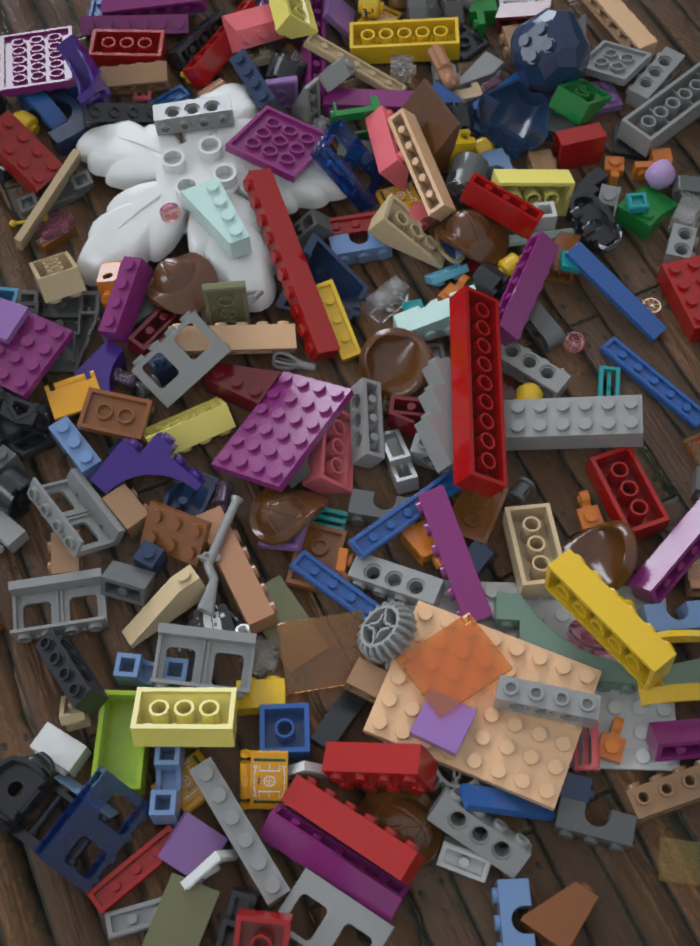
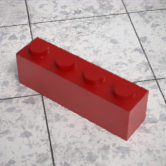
M476 172L468 181L459 199L467 206L478 210L484 216L490 217L501 226L507 227L527 240L531 237L545 213Z

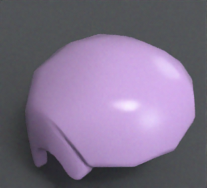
M662 159L654 162L647 169L644 177L652 189L662 190L668 188L673 183L676 171L669 160Z

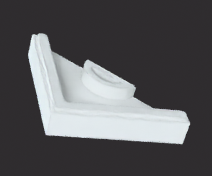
M304 760L288 765V780L294 779L297 774L304 779L307 775L313 779L329 777L321 771L322 764Z
M234 849L216 850L180 883L185 890H189L202 878L207 879L221 870L220 864L236 861L239 856Z

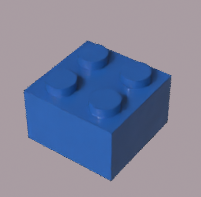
M309 703L260 705V750L288 751V760H311Z

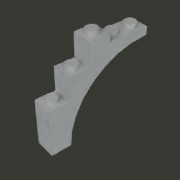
M437 356L427 362L428 365L421 370L429 386L424 388L425 392L418 397L425 414L421 416L422 420L414 426L437 473L453 468L451 359L450 357L440 359Z

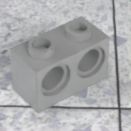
M673 223L663 264L695 256L696 252H692V250L696 249L699 237H696L697 228Z

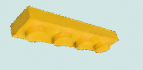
M333 279L316 284L340 346L338 353L342 362L359 357L361 350Z

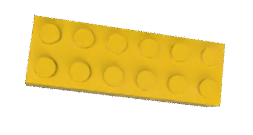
M458 17L350 22V53L368 64L430 61L427 50L435 44L443 47L449 60H459L460 38Z
M568 549L547 566L544 588L646 691L650 690L669 674L677 655L673 646L668 641H663L656 634L654 627L647 622L645 623L638 616L637 611L620 598V595L614 588H609L603 582L600 574L594 570L592 571L579 554H575Z

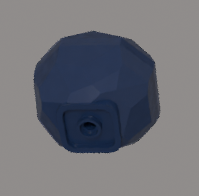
M554 8L544 9L517 27L513 32L510 45V57L520 79L529 85V90L554 94L560 84L580 79L589 64L591 46L576 14L571 11Z

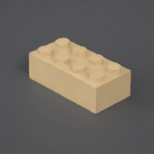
M68 251L29 263L36 286L45 303L56 304L61 302L64 297H78L82 295L83 291H86L79 267Z
M550 503L505 507L502 524L518 594H521L524 599L551 597L552 595L544 588L547 566L563 553Z

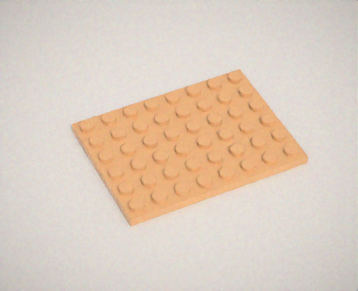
M418 600L413 612L415 619L418 621L415 625L418 630L413 633L415 639L409 642L410 647L404 649V654L400 653L397 660L393 659L364 726L363 733L387 743L422 744L438 764L554 811L583 727L493 708L499 676L501 674L594 694L602 671ZM431 689L477 710L476 717L456 757L410 736V730Z

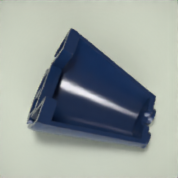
M519 78L484 92L480 96L477 106V118H479L481 123L480 128L491 143L499 148H503L505 151L520 153V151L533 150L541 145L548 136L550 110L548 105L550 98L541 92L531 93L529 85Z
M312 233L303 251L315 284L333 279L349 322L351 319L356 321L361 311L358 308L361 301L366 302L371 293L368 290L369 287L317 234ZM283 289L275 306L291 310L288 300L284 297Z

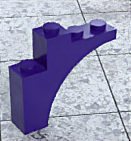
M75 34L68 36L56 48L75 78L79 91L76 98L81 104L85 102L88 104L109 102V96L113 93L99 76L102 74L101 70Z
M107 340L73 374L76 376L84 373L88 380L91 379L89 371L94 370L100 389L113 392L117 375L127 362L124 351Z
M167 432L157 433L144 449H141L142 445L134 438L122 439L90 478V481L106 494L113 491L124 481L141 475L172 477L184 482L196 491L201 489L207 482L203 479L204 475L196 468L191 469L186 464L187 461L183 456L173 453L178 445L174 443L176 441L174 437Z

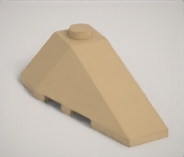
M391 193L373 216L368 232L385 245L438 269L443 268L445 257L438 249L435 239L431 235L427 236L421 228V222L419 220L415 221L409 214L411 210L408 206Z
M190 564L173 575L122 630L123 635L132 648L157 632L159 622L170 623L200 602L206 587Z

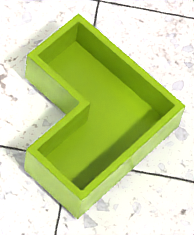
M105 690L109 699L99 710L89 788L95 795L145 797L150 747L134 746L130 731L137 691ZM184 747L190 749H199V747Z

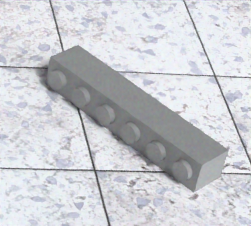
M209 757L190 769L191 777L266 904L271 908L289 895L291 892L289 886L212 758Z

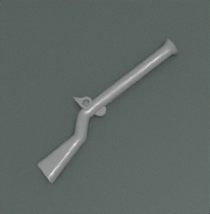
M238 495L231 496V503L209 552L206 551L196 556V558L204 563V569L209 579L197 610L209 616H214L218 587V576L213 564L220 561L221 555L218 552L239 505L244 502Z

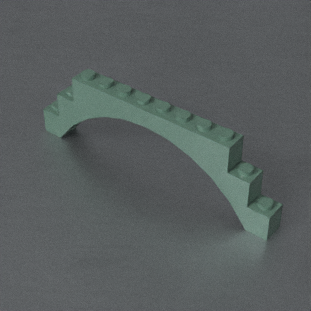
M496 593L494 627L504 631L517 629V638L602 671L596 687L598 692H609L611 690H620L623 694L639 692L637 681L618 661L590 653L561 637L538 617L521 594ZM700 657L672 664L669 674L662 679L663 685L700 683Z

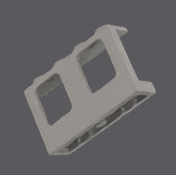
M196 310L192 313L190 311L186 312L179 319L181 323L176 328L172 325L164 333L166 337L161 342L156 340L149 346L150 352L145 356L141 354L132 362L134 366L131 371L167 408L231 351V347L216 335L197 314ZM190 323L194 324L211 343L196 359L190 358L174 340L175 336ZM159 352L179 371V374L163 388L159 387L143 370V365Z
M78 467L70 469L66 479L41 485L36 477L32 478L26 494L74 558L119 545L126 529ZM63 494L73 507V510L61 512L49 495ZM82 524L86 525L98 541L83 545L84 541L73 527Z
M95 568L8 582V591L12 595L13 630H10V635L15 642L28 643L32 639L42 638L50 628L68 636H74L83 631L99 632L103 628H109L107 596L101 594L102 569ZM87 596L97 597L98 617L71 621L70 601L72 599ZM41 603L51 604L52 624L25 628L24 608L26 606Z
M159 622L152 678L150 677L152 685H155V687L236 688L212 685L215 656L218 653L240 655L244 658L241 685L237 688V699H244V695L249 696L257 634ZM174 647L195 651L196 655L191 682L163 679L168 648Z
M305 868L278 910L279 913L290 914L302 895H308L327 909L326 916L310 940H304L291 931V940L297 944L296 946H333L343 928L348 924L370 937L372 940L371 946H384L394 931V926L307 868Z

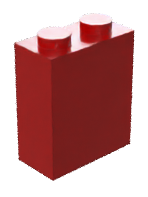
M600 122L555 132L552 155L556 157L557 169L571 170L600 163L601 156L604 153V143L607 140V133L602 128Z

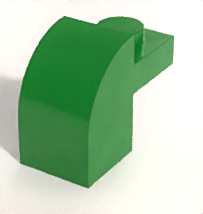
M476 0L469 8L468 26H473V31H476L483 38L485 26L496 24L495 17L498 11L496 0Z

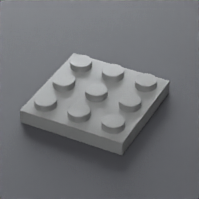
M603 40L590 52L589 64L583 75L599 78L602 81H609L619 86H625L652 60V53Z

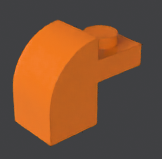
M651 149L648 161L635 162L631 173L632 181L646 180L644 177L645 172L658 160L667 159L672 164L671 149Z

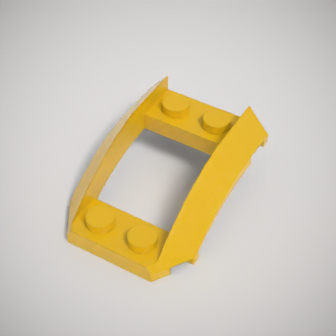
M700 630L656 632L663 641L666 640L669 643L700 642ZM661 679L650 690L646 691L637 682L642 707L656 703L700 701V683L663 685V680Z

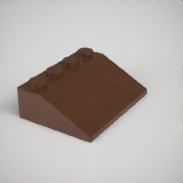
M423 79L402 108L415 115L440 174H445L461 124L428 80Z

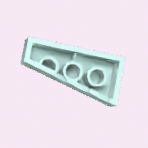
M219 178L180 191L185 210L189 211L193 218L205 227V231L216 239L220 247L232 259L252 252L250 236Z
M474 284L469 286L476 290ZM457 291L450 293V294H449L450 297H451L453 294H455ZM449 298L441 301L434 299L429 301L423 308L416 306L393 315V327L412 331L425 341L450 336Z

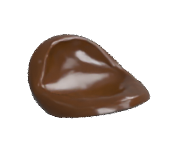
M463 209L462 211H456L450 218L441 223L437 231L439 239L478 264L489 262L492 265L498 264L508 251L509 236L506 227L501 226L490 217L484 216L478 210Z
M193 252L186 253L177 258L165 259L157 265L153 278L148 284L146 296L156 306L174 314L184 315L188 311L192 313L195 310L200 312L206 309L202 284L218 283V276L212 264L204 256Z
M389 327L377 331L367 339L360 352L359 368L362 377L381 382L382 397L386 396L389 400L391 395L410 397L425 383L426 379L421 370L428 365L427 362L434 358V353L426 341L414 332L403 328Z
M286 486L282 492L266 488L254 498L249 511L250 530L258 541L266 545L276 546L284 544L293 539L327 507L328 500L313 491L295 487L291 489Z
M611 520L593 526L576 534L561 547L562 553L570 549L575 554H579L584 559L585 564L592 571L598 572L603 582L609 588L612 587L616 591L621 589L630 580L636 568L638 558L637 539L631 527L620 520Z
M377 790L375 793L369 792L357 806L359 808L358 814L364 817L365 813H368L379 821L377 826L384 830L388 826L400 835L397 839L405 843L408 839L419 846L420 850L418 853L425 857L420 868L428 865L439 852L443 830L427 820L428 812L433 802L426 794L417 795L410 791H401L399 794H393L386 790Z

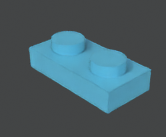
M459 263L427 274L424 278L426 284L438 287L444 285L448 279H459L464 273L469 272L466 263Z

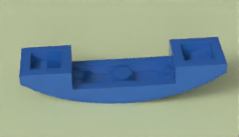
M44 91L15 96L18 100L22 98L41 116L42 122L51 130L68 121L62 111Z

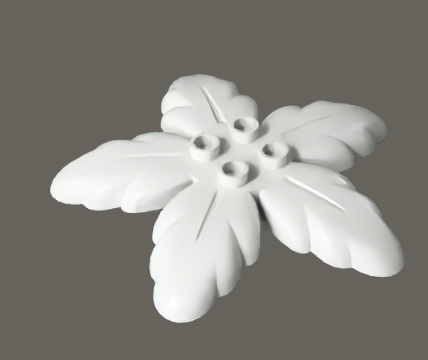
M224 84L199 97L230 94L235 125L182 132V144L174 134L157 136L155 124L143 127L129 120L97 126L82 135L76 144V149L81 152V160L88 164L90 173L106 177L105 182L108 186L124 190L113 198L107 206L106 213L98 217L89 230L88 240L77 260L84 284L97 286L96 281L101 264L123 261L124 256L139 257L146 263L149 261H161L176 247L185 234L188 236L189 253H198L209 260L217 273L218 283L245 280L247 291L263 290L264 294L249 306L250 312L263 311L273 303L276 295L274 275L277 271L274 263L270 260V252L263 241V234L261 228L257 225L254 210L250 207L248 194L243 188V180L248 171L263 168L225 151V144L261 111L244 84ZM322 155L294 183L273 174L288 214L296 213L298 208H322L329 201H338L349 197L356 189V181L350 171L343 165ZM219 178L250 236L252 252L232 259L220 247L216 239L205 231V227L200 222H197L189 211L185 210L182 204L181 190ZM170 209H177V210H179V211H180V216H179V217H178V215H175V214H178V211H175V210L168 211L166 214H169V215H164V218H166V220H170V217H171V220H174V221L168 222V221L163 220L162 216H163V214H164L167 210H170Z

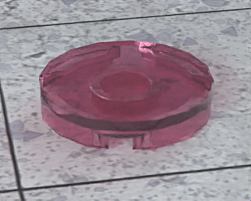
M58 211L49 215L45 223L41 221L37 231L43 239H54L70 231L76 223V218L72 212Z
M573 620L570 623L567 636L577 648L584 650L585 647L593 655L609 654L577 620Z

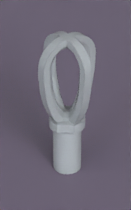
M277 351L272 356V365L276 369L294 370L297 368L299 370L304 369L315 372L316 363L302 361V359H298L290 353ZM277 355H284V356H287V357H289V358L280 357V356H277ZM276 363L284 364V365H290V366H280V365H277Z

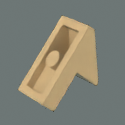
M66 695L61 696L59 711L61 726L66 725L69 732L91 726L90 715L73 708Z

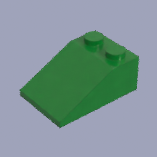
M584 78L558 85L548 106L554 109V113L567 117L570 123L581 125L587 123L613 96Z
M649 185L632 192H646L650 206L649 212L629 214L624 199L617 206L614 217L618 225L644 241L680 205L658 190L652 189Z

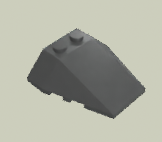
M18 290V304L20 302L39 301L43 304V318L73 331L75 336L48 372L74 373L80 366L100 314L101 297L99 291H83L82 295L71 298L68 296L62 298V301L59 303L50 304V302L45 303L38 290Z

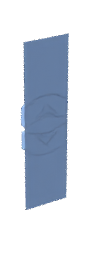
M69 775L54 777L109 819L119 813L101 800L100 795H95L89 787L81 785Z

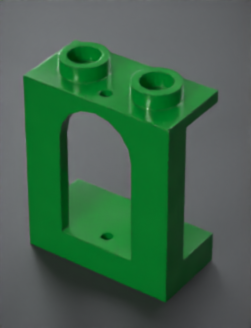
M377 95L370 96V106L337 111L336 103L332 102L333 110L330 111V119L333 124H331L330 130L331 135L335 136L337 143H339L340 138L357 140L370 138L368 130L344 133L339 128L344 122L365 119L378 109L380 103Z

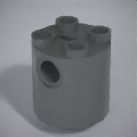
M461 152L454 156L446 182V188L453 204L458 206L460 210L471 208L459 199L473 174L476 172L487 178L489 172L488 161L483 156L474 152Z

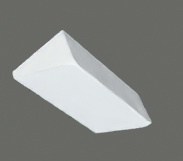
M445 836L436 865L485 883L491 863L456 839Z

